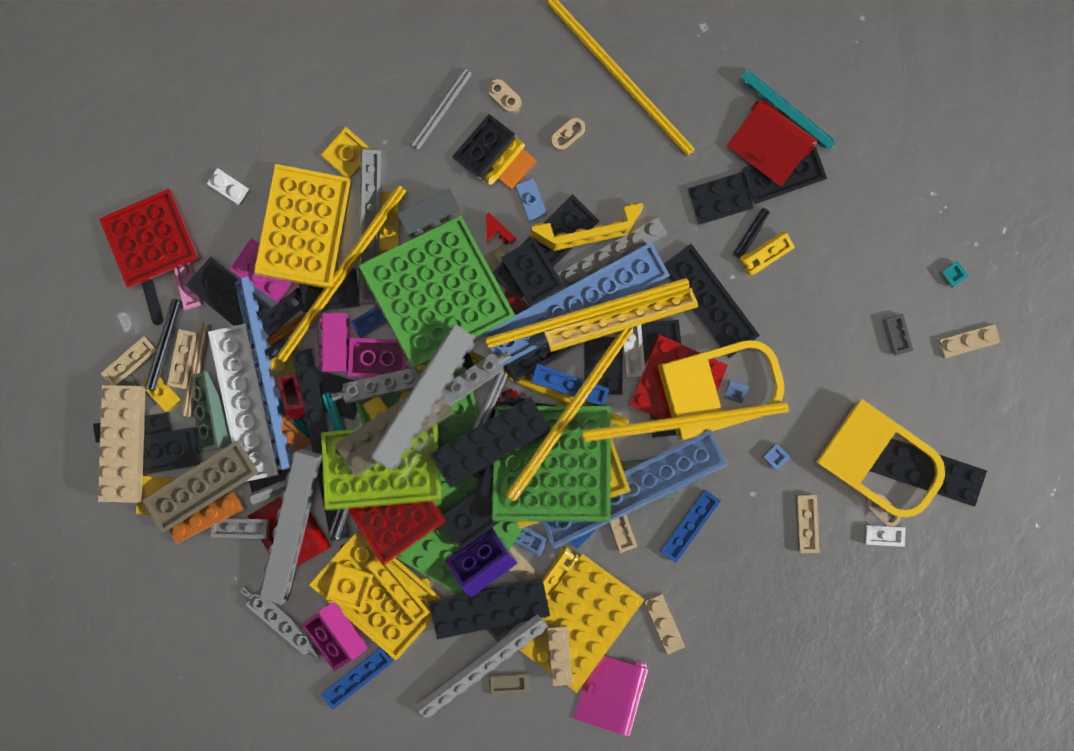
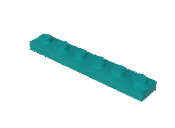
M747 69L741 77L744 79L743 83L749 88L754 87L758 90L757 94L762 99H769L777 111L786 113L789 120L795 124L798 123L805 132L818 139L817 143L821 147L831 149L834 146L836 140L751 70Z

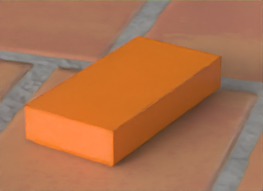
M522 149L498 179L513 190L537 160Z

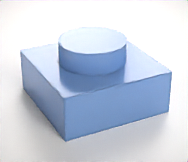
M730 380L724 398L742 404L749 386Z
M776 443L763 458L775 470H778L790 456Z

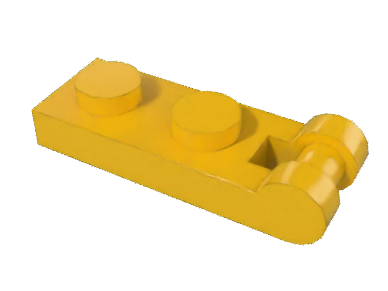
M516 138L491 167L494 170L489 172V169L482 177L485 178V182L492 185L525 147L522 141Z
M782 231L752 252L741 256L740 261L746 266L747 274L751 276L795 247L787 232Z
M566 546L562 547L558 557L542 577L548 600L580 558L578 554L571 553V550ZM566 559L569 560V562L567 563V565L564 564V562H565Z

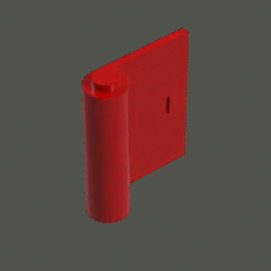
M764 100L756 101L751 107L752 112L727 146L778 185L782 186L803 157L813 150L817 140Z
M282 496L247 516L249 519L269 520L268 539H261L267 551H269L274 541L273 531L278 525L279 519H277L279 509L282 508ZM309 511L296 567L331 547L311 511Z

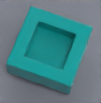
M958 261L941 272L951 287L956 286L969 276Z

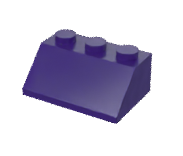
M493 527L445 561L460 587L470 597L476 595L518 563Z

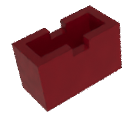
M296 373L277 377L286 421L305 417Z

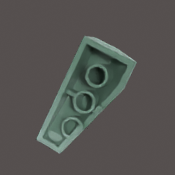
M208 372L194 374L193 399L196 401V409L193 410V417H196V427L194 429L198 452L225 448L232 444L223 403Z

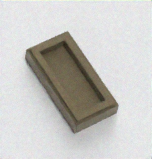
M528 674L489 675L490 695L528 693Z

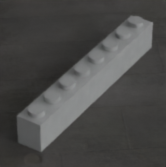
M456 324L451 326L369 458L388 470L398 467L402 460L400 456L403 451L407 452L412 445L410 440L413 435H418L423 427L421 425L424 418L427 419L433 411L432 405L435 401L438 402L444 393L442 389L453 380L454 376L452 373L463 364L464 359L462 357L473 348L475 344L473 342L475 338L473 335Z
M300 449L291 456L290 463L292 467L286 476L287 488L283 491L281 497L283 504L277 514L279 521L278 525L274 528V541L268 551L270 558L264 568L265 579L261 582L259 588L261 599L280 605L288 601L323 458L321 454Z

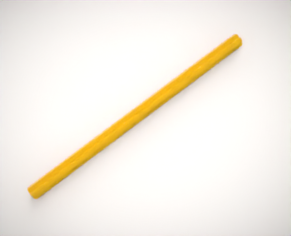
M548 0L547 5L681 151L686 156L690 155L694 151V147L558 0Z
M398 185L334 274L331 289L324 288L277 354L278 359L285 362L404 196L406 190Z
M687 278L490 336L485 339L487 347L491 348L688 289L690 287Z
M632 328L619 331L506 494L510 500L515 501L629 338L633 332Z
M469 352L474 365L485 358L474 352ZM503 366V372L508 374L506 379H509L514 382V380L506 370L505 366ZM529 376L517 382L567 405L573 399V397L530 383L532 377ZM584 401V403H583L581 406H596V405H593V404H590V403H587V402ZM611 412V424L615 426L628 425L629 419Z
M787 402L588 430L582 432V439L586 442L786 413L789 411V406Z

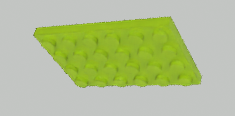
M438 424L411 441L412 445L407 452L403 451L400 456L402 460L396 469L393 467L392 470H388L378 463L357 478L335 446L336 443L357 429L321 433L326 510L442 500L441 474L430 456V453L439 449Z

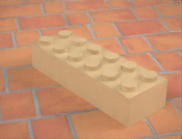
M102 385L98 502H142L145 386Z

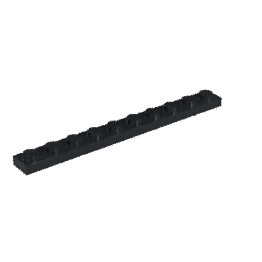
M312 348L292 352L304 405L312 452L322 455L321 433L328 432ZM322 458L318 483L329 532L337 509H325ZM345 520L339 539L350 537L347 520ZM330 537V541L339 540Z

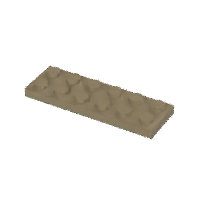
M443 395L438 402H434L431 407L433 408L431 415L427 419L424 418L421 423L423 425L418 435L414 434L410 441L454 413ZM407 397L335 444L356 478L378 464L369 456Z
M237 440L142 501L161 533H165L259 472L240 440Z

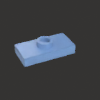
M534 178L517 184L516 188L529 221L547 215Z
M524 527L515 543L540 556L549 539L529 527Z

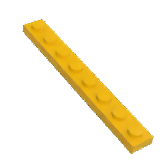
M688 288L545 332V337L552 352L696 308L698 303L692 288Z

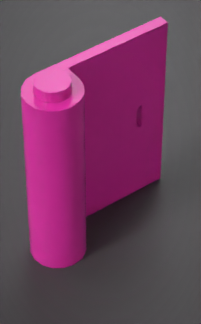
M603 656L583 684L574 719L621 735L630 736L648 673V668L645 667L646 664L635 661L634 664Z

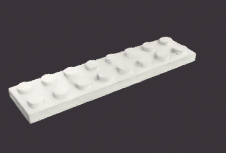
M246 324L209 331L208 334L231 441L234 443L240 440L259 472L247 481L279 475L277 461L272 448L273 442L269 434L268 420L264 411V401L261 397L260 383L256 374V364L253 360L252 345L248 337V327Z

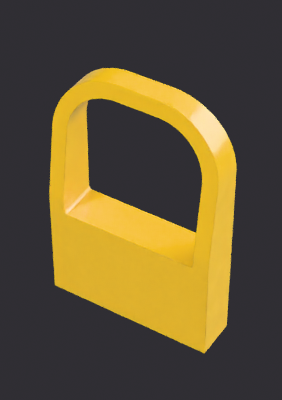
M750 340L658 365L672 418L722 411L708 360L746 348L759 351L768 362L774 391L772 398L766 405L781 403L784 395V382L776 355L767 345L759 341ZM759 417L676 428L675 430L678 440H685L701 435L709 430H719Z
M863 399L857 401L816 461L818 465L886 512L898 517H912L925 510L942 486L945 476L944 463L940 455L933 448ZM895 433L928 455L935 466V478L932 485L920 502L910 509H897L861 484Z

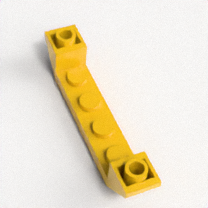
M643 203L627 204L622 211L624 222L615 221L607 226L597 225L589 230L578 229L574 233H560L556 237L553 235L550 223H537L531 227L530 237L556 251L628 235L641 214Z

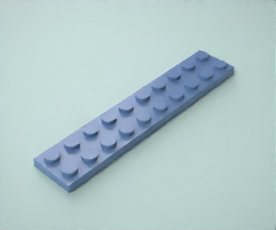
M651 242L517 314L511 320L483 333V336L486 339L490 336L638 293L670 275ZM547 331L497 345L490 349L497 357L507 351L512 358L503 363V366L547 343L545 332Z
M249 277L240 278L235 282L243 324H246L248 327V337L252 345V355L256 364L261 397L264 401L269 434L273 442L272 448L277 461V470L290 468L291 457L285 449L287 438L281 430L283 420L281 414H278L277 411L279 401L277 395L273 393L275 383L273 376H270L268 370L271 368L269 357L265 356L264 351L267 349L266 341L261 337L260 333L262 322L260 319H257L258 304L256 300H253L252 295L254 285L252 281H249Z
M712 430L624 471L630 492L611 498L610 522L727 466V462ZM609 522L542 523L551 545L555 549Z

